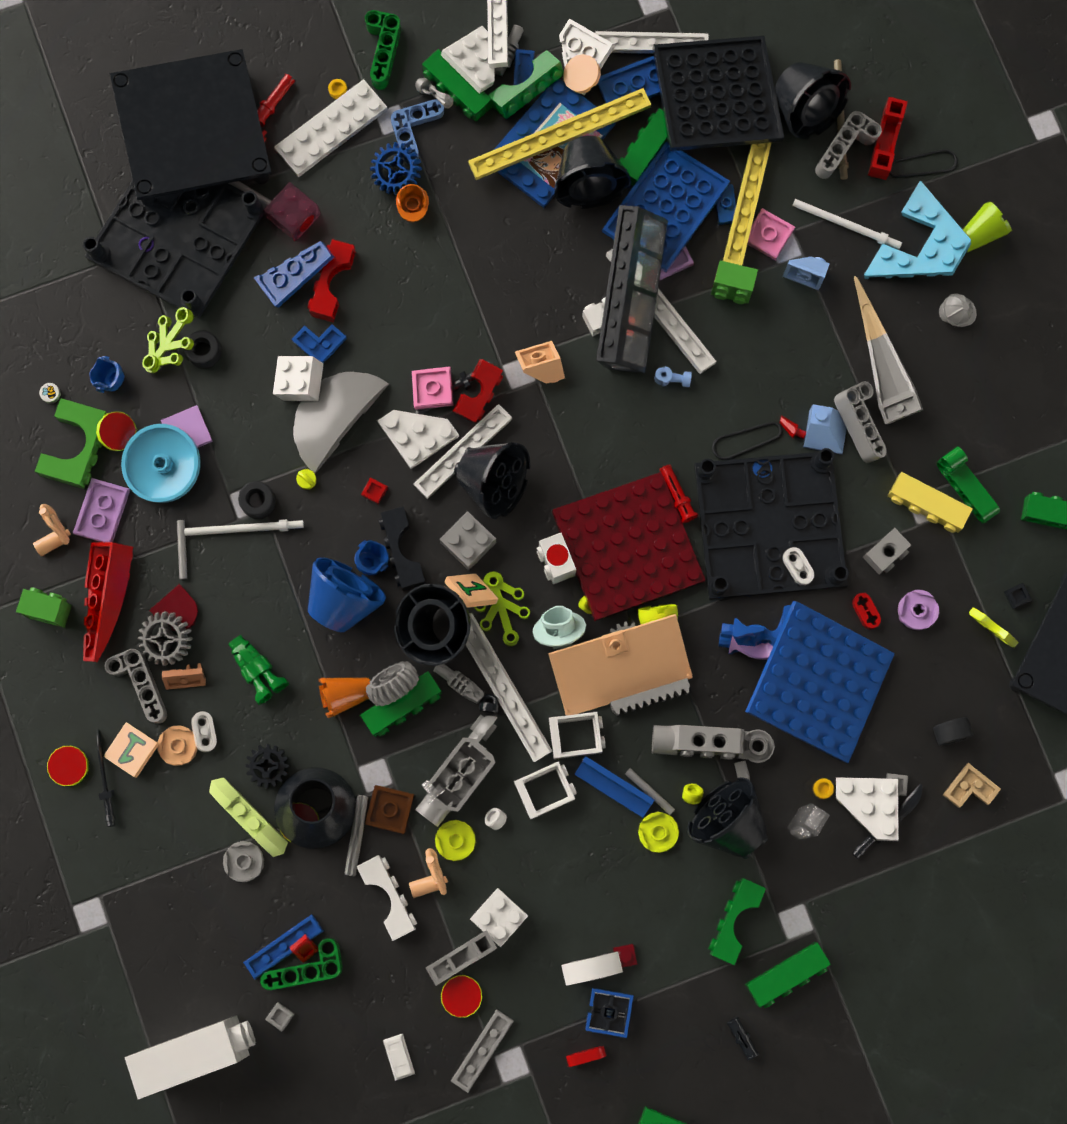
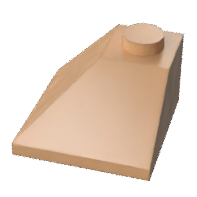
M552 341L515 352L523 373L546 384L556 383L565 378L560 356Z

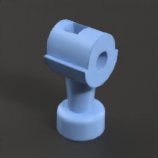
M665 366V368L662 367L656 370L654 379L662 387L670 382L682 383L683 387H690L692 372L685 371L681 375L672 373L671 369Z

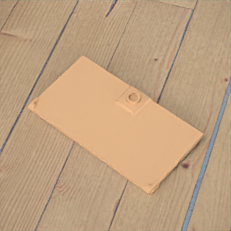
M676 614L548 653L566 716L605 706L612 701L679 680L693 678Z

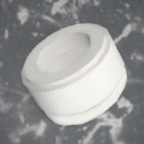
M492 808L485 816V824L494 830H498L505 824L507 816L500 809Z

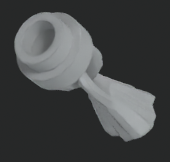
M419 78L416 81L415 87L421 94H431L445 108H450L453 105L454 98L436 90L435 86L428 79Z

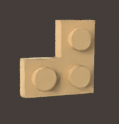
M967 763L944 792L943 796L958 808H961L971 793L986 805H989L1001 788Z

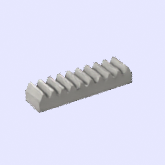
M688 678L612 701L610 702L612 713L614 712L616 716H619L620 710L626 714L628 708L633 712L635 705L642 709L643 703L649 707L651 700L654 704H657L658 698L662 702L666 700V696L671 700L674 694L680 697L681 691L687 695L690 684Z

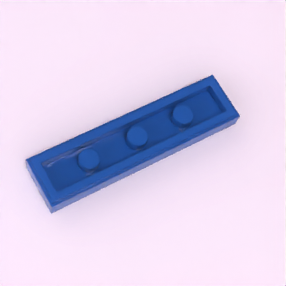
M311 914L243 963L255 980L291 955L293 952L290 950V946L306 934L312 940L321 934L323 929L313 914Z

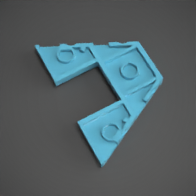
M919 181L901 213L903 217L934 228L918 257L882 244L864 274L865 279H869V277L892 278L898 276L899 278L914 277V275H953L970 247L971 239L927 187Z

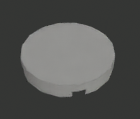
M240 841L234 843L224 854V870L235 881L248 882L254 880L264 868L263 852L252 842Z

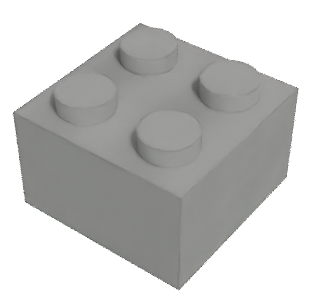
M467 511L440 538V543L465 568L470 570L496 544V538Z

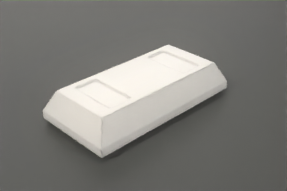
M403 1033L383 1040L395 1081L414 1075L415 1071Z

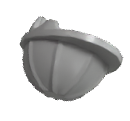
M960 294L949 295L939 308V315L942 321L956 327L971 325L977 316L974 303Z

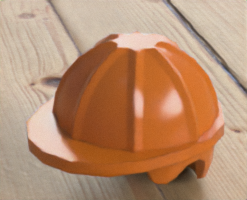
M415 184L405 185L396 196V206L400 216L408 222H417L424 218L429 205L427 192Z

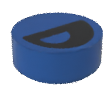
M759 460V461L762 462V463H765V462H767L768 460ZM757 462L753 464V472L756 476L763 468L772 471L770 462L767 465H759ZM763 471L760 473L759 477L765 478L769 476L770 473L767 471Z

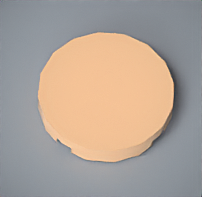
M585 54L577 55L570 59L563 72L566 86L573 92L580 94L589 92L593 86L597 85L601 76L600 66L597 61Z
M181 725L171 726L163 731L157 742L159 743L157 751L166 763L174 766H182L191 762L198 751L193 732Z

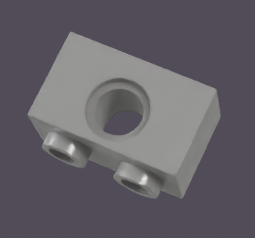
M894 528L866 553L863 558L878 574L883 571L887 573L895 566L893 561L897 558L902 560L909 553L907 549L911 544ZM885 548L892 551V557H887L884 554Z

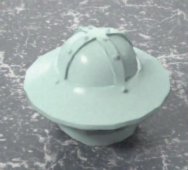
M555 606L541 616V619L534 625L532 632L535 640L540 644L553 647V649H563L570 647L573 642L580 639L585 633L586 623L584 618L576 613H572V610L564 606Z

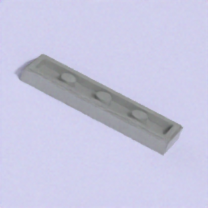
M496 1009L451 1082L468 1093L514 1020Z

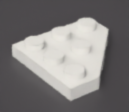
M571 19L568 20L559 35L563 48L564 67L570 59L577 55L585 54L594 58L601 70L615 47L611 42Z
M483 26L442 50L441 56L479 94L493 85L495 68H489L488 31Z
M392 410L378 420V424L410 469L459 437V434L449 420L444 418Z
M836 777V800L877 841H898V779Z

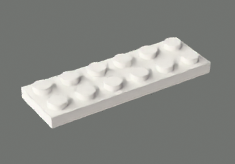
M363 79L274 146V148L296 176L300 177L388 110L387 106Z

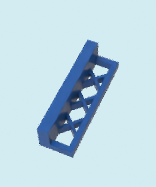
M586 756L574 774L642 818L655 801Z

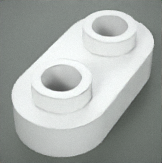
M789 548L783 554L785 566L797 584H809L814 578V571L799 548ZM791 555H794V556H795V558H796V561H795V562H792V561L789 559V557H790ZM801 572L806 574L805 579L800 577Z
M201 711L193 716L191 725L197 749L201 752H209L216 746L217 739L211 715ZM198 720H204L205 725L200 726ZM203 739H207L209 741V744L207 746L202 744Z

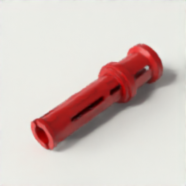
M285 74L268 98L259 103L260 106L257 112L261 127L265 126L267 118L275 113L276 105L295 83V80L289 74Z
M671 465L660 468V472L675 500L674 507L678 509L682 517V523H687L697 518L698 514L694 512L690 504L691 499L685 496ZM670 477H671V479H672V481H673V483H674V485H675L677 491H675V489H674V487H673V485H672V483H671V481H670Z

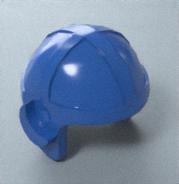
M107 356L97 358L95 365L89 373L92 385L96 387V391L101 393L117 390L125 378L120 364L109 360Z
M364 540L358 545L360 548L355 554L354 561L359 572L367 575H376L389 567L387 565L389 556L384 545L371 540Z

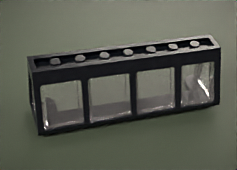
M619 205L596 361L608 370L646 373L668 220L638 206Z

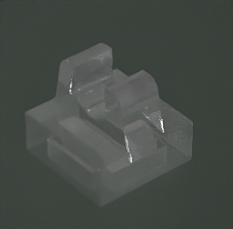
M428 780L422 784V787L428 793L423 798L428 803L432 802L444 791L440 784L433 787Z

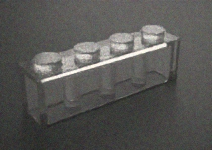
M814 804L805 805L799 808L787 828L791 830L790 834L799 840L817 837L830 815Z

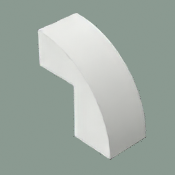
M618 952L561 965L566 986L623 972Z

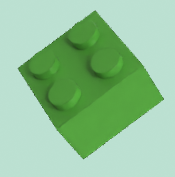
M720 260L711 295L721 300L731 299L737 304H748L758 270Z
M31 587L30 590L23 589L16 612L29 619L65 628L72 605L67 603V599L61 595L50 593L48 596L42 590Z

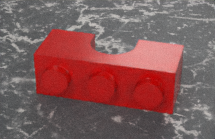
M479 359L471 377L480 383V393L474 398L461 394L453 412L471 422L476 423L477 420L480 421L485 413L483 408L486 402L490 403L494 396L492 390L495 385L498 386L502 381L503 375L501 373L503 370L483 359Z

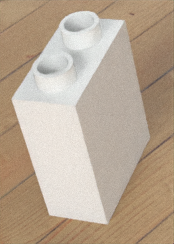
M236 1015L125 1057L137 1099L238 1063L250 1056L248 1049L255 1045V1037L248 1021L239 1023Z

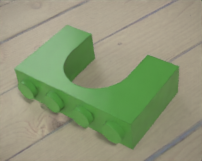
M61 398L54 417L60 422L82 428L86 435L85 447L78 456L71 459H59L41 453L35 472L39 476L85 489L86 484L88 485L91 480V468L95 466L98 455H96L98 448H101L103 445L98 440L96 432L97 424L107 414L106 411Z

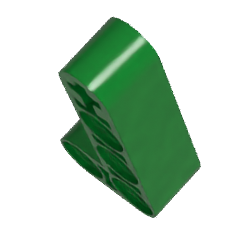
M371 10L365 15L366 28L370 34L378 35L379 39L370 77L373 87L383 90L389 84L401 35V24L399 17L395 14ZM372 21H378L376 24H370ZM392 24L396 25L394 28L388 27ZM385 42H392L390 45L384 44ZM381 59L388 60L386 62H380Z
M956 447L937 462V467L964 503L973 508L971 512L984 524L1000 512V508L965 464L968 461L965 452L960 447Z
M332 938L322 940L319 944L320 961L265 972L260 981L262 987L266 990H275L339 976L342 972V960L338 942ZM326 942H331L334 945V951L331 954L324 951ZM329 963L337 965V972L335 974H330L327 971ZM309 967H314L317 970L315 978H310L307 975ZM290 970L294 971L297 975L294 982L287 980V973ZM270 974L272 978L281 976V980L273 982V986L266 981L270 978Z

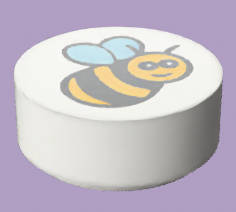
M53 383L44 384L39 392L42 400L50 404L57 402L61 396L60 389Z

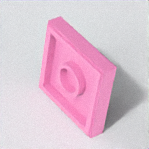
M762 208L752 224L747 245L776 261L793 233L795 226Z
M451 367L412 371L415 410L454 405Z

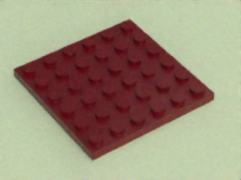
M661 472L552 510L559 532L563 535L576 567V575L594 621L705 581Z

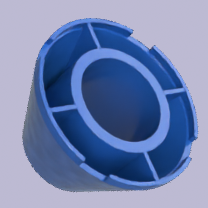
M317 558L312 566L308 613L318 623L337 632H346L384 603L386 599L384 592L364 574L360 577L351 572L352 567L336 560Z

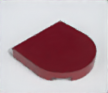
M178 584L149 611L153 615L157 612H160L161 615L164 611H167L169 615L174 612L176 618L178 616L182 617L181 623H188L185 627L187 630L197 620L198 606L188 592ZM171 626V630L177 632L175 628Z

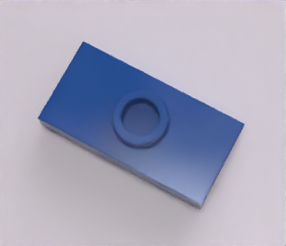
M516 49L513 85L525 82L532 75L534 69L532 61L534 60L535 51Z
M733 185L727 187L716 203L719 225L732 224L736 208Z

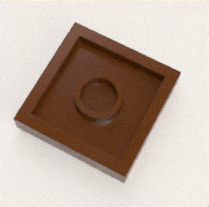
M375 785L365 825L405 834L415 794Z

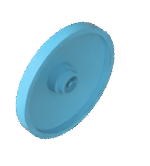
M153 424L139 430L128 441L123 451L121 467L126 484L137 496L155 503H167L181 498L193 487L200 472L201 461L197 445L185 431L169 424Z

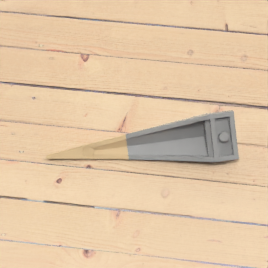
M854 276L869 348L878 406L884 423L888 425L922 411L923 407L917 390L859 279Z

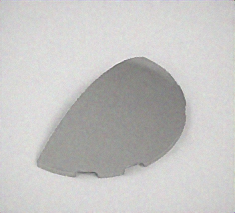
M354 371L337 373L321 380L318 401L300 402L295 414L293 435L299 455L311 471L316 474L339 446V442L359 417L367 412L389 383L368 373Z

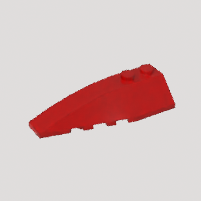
M113 542L91 543L85 579V588H88V598H85L84 606L88 607V615L84 617L87 633L84 635L83 661L98 662L114 630L130 578V564L133 559L132 546Z

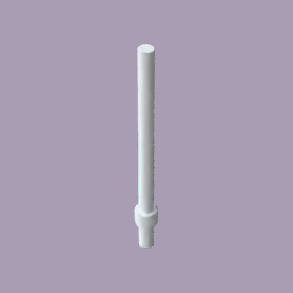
M797 199L793 203V206L875 239L879 244H887L897 249L901 247L902 242L888 237L886 233H878Z
M285 519L270 523L185 528L184 533L185 536L268 530L283 532L288 531V529L304 528L303 520L288 521Z

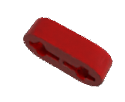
M857 594L852 600L855 612L865 628L875 629L881 623L879 612L868 594ZM859 597L867 601L864 604L867 610L862 605L857 604ZM867 612L869 613L870 617L876 618V620L874 621L875 625H873L872 623H867L866 620L869 618Z
M598 1046L567 1055L568 1067L606 1057L604 1046Z

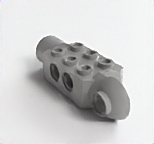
M480 715L470 728L473 731L470 736L460 740L427 783L426 789L428 794L415 810L437 827L450 811L458 812L496 763L493 755L479 744V741L481 739L486 741L497 727L494 724L497 717H484Z
M689 725L653 726L652 754L677 755V753H680L681 757H692L694 754H700V758H712L714 755H720V759L729 760L737 756V759H748L751 762L762 763L770 759L775 748L772 737L767 732L759 729L749 732L738 728ZM693 738H699L702 741V746L694 745ZM714 739H719L722 742V748H717L714 745ZM754 741L761 743V752L753 750L752 744Z

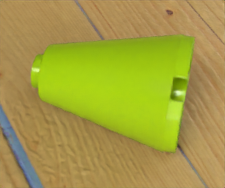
M992 202L985 203L963 229L971 239V245L967 253L1012 231L1008 221H1004L1002 218L1003 214Z

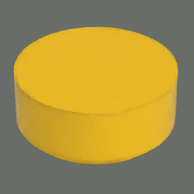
M334 79L328 85L329 94L334 99H338L348 91L346 83L341 79Z
M822 778L814 783L813 792L816 797L827 799L834 793V785L830 780Z

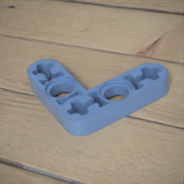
M437 99L396 110L391 115V124L399 147L402 143L406 147L410 146L412 152L418 154L415 159H419V152L411 127L437 120L444 115V106ZM436 106L439 112L435 113L433 107ZM415 111H421L423 116L416 119L412 114ZM397 117H400L402 119V128H400ZM403 133L410 135V139L407 141H402L399 137ZM404 155V162L410 164L408 158Z

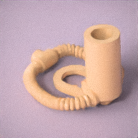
M47 504L40 506L39 513L48 527L54 532L33 543L40 556L49 553L63 544L68 545L70 540L68 536L71 535L68 529L65 530L55 510Z
M428 848L425 852L426 863L431 876L409 883L413 898L438 890L442 895L447 893L445 884L448 883L447 877L443 876L438 856L431 848Z

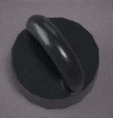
M486 694L479 704V710L487 713L499 712L498 698L493 694ZM492 699L493 703H486V701Z

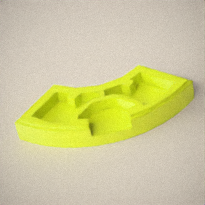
M974 607L970 610L969 615L984 628L986 627L993 632L1001 641L1012 648H1015L1019 643L1009 632L993 622L987 615Z

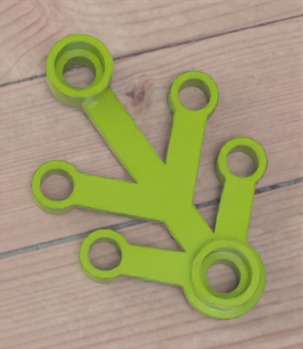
M185 307L177 310L175 315L177 322L169 334L168 328L172 323L171 318L165 315L160 316L158 319L160 334L150 331L147 335L149 354L144 357L142 362L147 372L155 373L159 370L160 366L167 364L179 366L182 363L183 357L178 353L162 357L166 351L180 348L191 350L193 348L194 341L188 337L174 341L184 325L193 321L194 315L191 310ZM160 341V347L156 350V344Z
M489 572L485 575L483 582L498 597V601L491 606L486 617L480 621V627L483 631L490 630L492 621L497 612H499L505 631L503 642L505 645L513 647L518 643L519 636L516 631L512 630L506 609L516 613L521 619H527L530 616V610L527 607H520L503 598L500 590L511 594L517 601L523 599L524 591L521 588H514L504 583L502 576L498 572ZM491 578L497 579V583L494 585L489 581ZM520 591L522 596L517 598L514 593ZM486 605L482 609L474 608L477 612H483L486 609ZM521 610H526L528 612L527 616H521ZM487 621L490 623V626L484 628L482 623ZM509 634L514 635L515 639L513 641L507 640Z

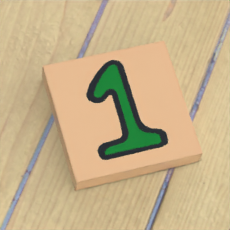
M477 574L447 576L444 581L450 589L461 597L467 608L493 605L498 601V597Z
M126 722L103 757L137 778L159 743Z

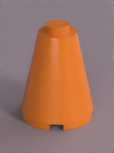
M320 678L319 682L323 683V685L319 686L323 708L327 707L329 711L325 713L327 718H331L368 700L366 687L370 684V679Z

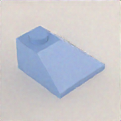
M820 257L789 260L783 277L819 290L827 273L829 263Z
M812 405L809 410L803 448L820 451L824 448H829L836 454H843L847 428L838 410L826 406Z

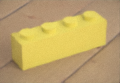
M903 472L898 475L888 494L893 503L909 507V511L912 513L922 514L926 516L928 521L935 524L938 522L947 531L952 533H958L963 529L973 509Z

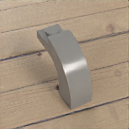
M486 930L427 966L426 970L437 986L491 953L497 947Z

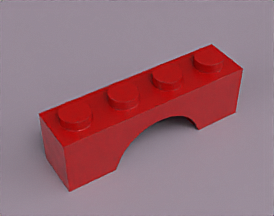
M893 97L888 98L880 123L882 132L875 143L868 176L883 180L887 179L891 171L895 155V145L908 101Z
M332 239L331 244L327 245V248L334 255V258L319 271L321 275L319 281L316 280L313 291L315 294L309 300L308 309L312 317L334 323L339 302L329 290L330 282L337 273L351 269L356 250L352 244Z

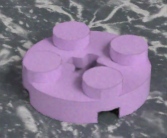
M914 590L909 592L899 602V620L912 630L927 629L938 618V603L927 591ZM920 605L923 613L916 615L913 608Z

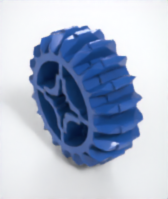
M394 142L393 148L389 143L386 144L387 150L380 147L382 153L374 154L378 159L371 160L375 166L370 167V170L376 172L371 177L377 179L374 183L377 186L381 185L380 190L384 191L386 189L387 194H391L393 191L397 195L399 189L411 183L418 184L414 179L415 177L421 178V175L416 172L421 171L422 167L416 166L421 163V160L415 159L418 154L412 152L410 146L406 148V145L402 143L399 147L398 143ZM397 154L391 162H385L388 157ZM404 155L410 162V170L403 166ZM397 165L401 170L395 173L390 167L393 168ZM382 168L389 171V182L385 181ZM407 176L405 180L395 184V182L398 181L399 177Z

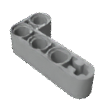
M852 112L815 168L817 176L822 179L829 178L855 139L865 145H872L881 135V126L862 112ZM827 162L831 163L828 168L825 167Z
M864 381L837 394L834 402L862 460L866 463H871L886 455V446L864 403V400L873 396L872 385Z
M129 649L107 659L105 670L109 674L120 677L129 673L146 718L155 724L163 723L167 719V711L145 656L136 649ZM134 654H138V662L131 664V657ZM115 662H119V670L113 672L112 665ZM145 672L146 679L143 682H138V675ZM152 691L153 698L149 701H146V692ZM154 708L160 712L158 718L152 716L155 714Z

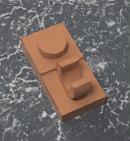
M198 663L196 669H191L190 664H188L186 670L173 669L162 671L165 689L206 686V678L201 664Z

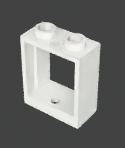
M597 712L549 718L554 759L602 754V749L606 748L604 736L600 737V728H603L602 716H598ZM592 719L596 748L561 752L558 723Z
M559 761L514 781L530 820L575 800L574 795L577 792L573 783L568 784L566 776L569 774L565 765L560 766ZM556 770L568 797L536 811L524 783Z

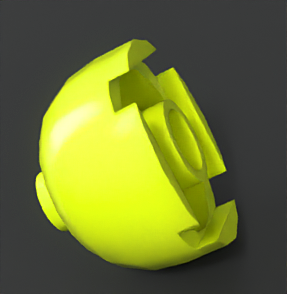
M660 604L655 607L645 606L638 608L640 624L676 614L678 619V609L675 604Z

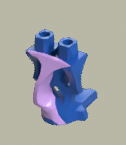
M791 605L784 606L781 620L774 631H770L761 625L745 626L737 618L734 619L733 625L722 623L718 646L729 648L728 654L740 651L751 658L768 660Z

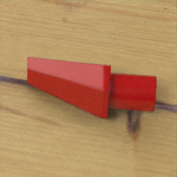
M781 415L779 423L792 438L798 436L804 439L806 431L799 429L798 424Z

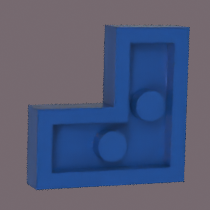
M333 324L319 338L304 325L291 340L308 356H313L324 363L342 345L347 337Z

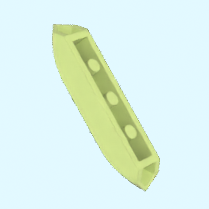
M224 777L211 780L209 792L217 802L270 855L275 857L284 854L288 844L286 839Z

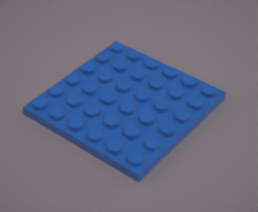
M793 601L745 712L845 763H849L895 653L809 607Z

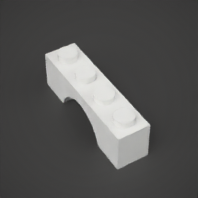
M377 855L356 866L365 885L380 886L390 897L391 911L384 924L392 941L416 929L414 925L417 924L413 913H408L406 909L408 903L404 895H399L396 889L399 887L395 876L390 877L387 869L390 866L386 858H381L380 855Z

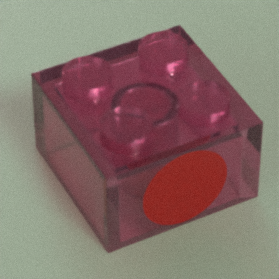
M291 182L264 209L267 218L295 242L321 215L319 206Z

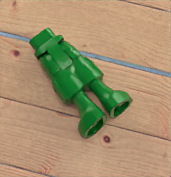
M242 635L229 642L228 645L232 649L231 653L241 669L242 676L248 684L255 686V701L258 705L267 702L272 697L271 691L261 681V676H264L274 693H278L288 686V680L284 677L275 676L271 672L273 666L267 658L261 655L248 640L245 641Z

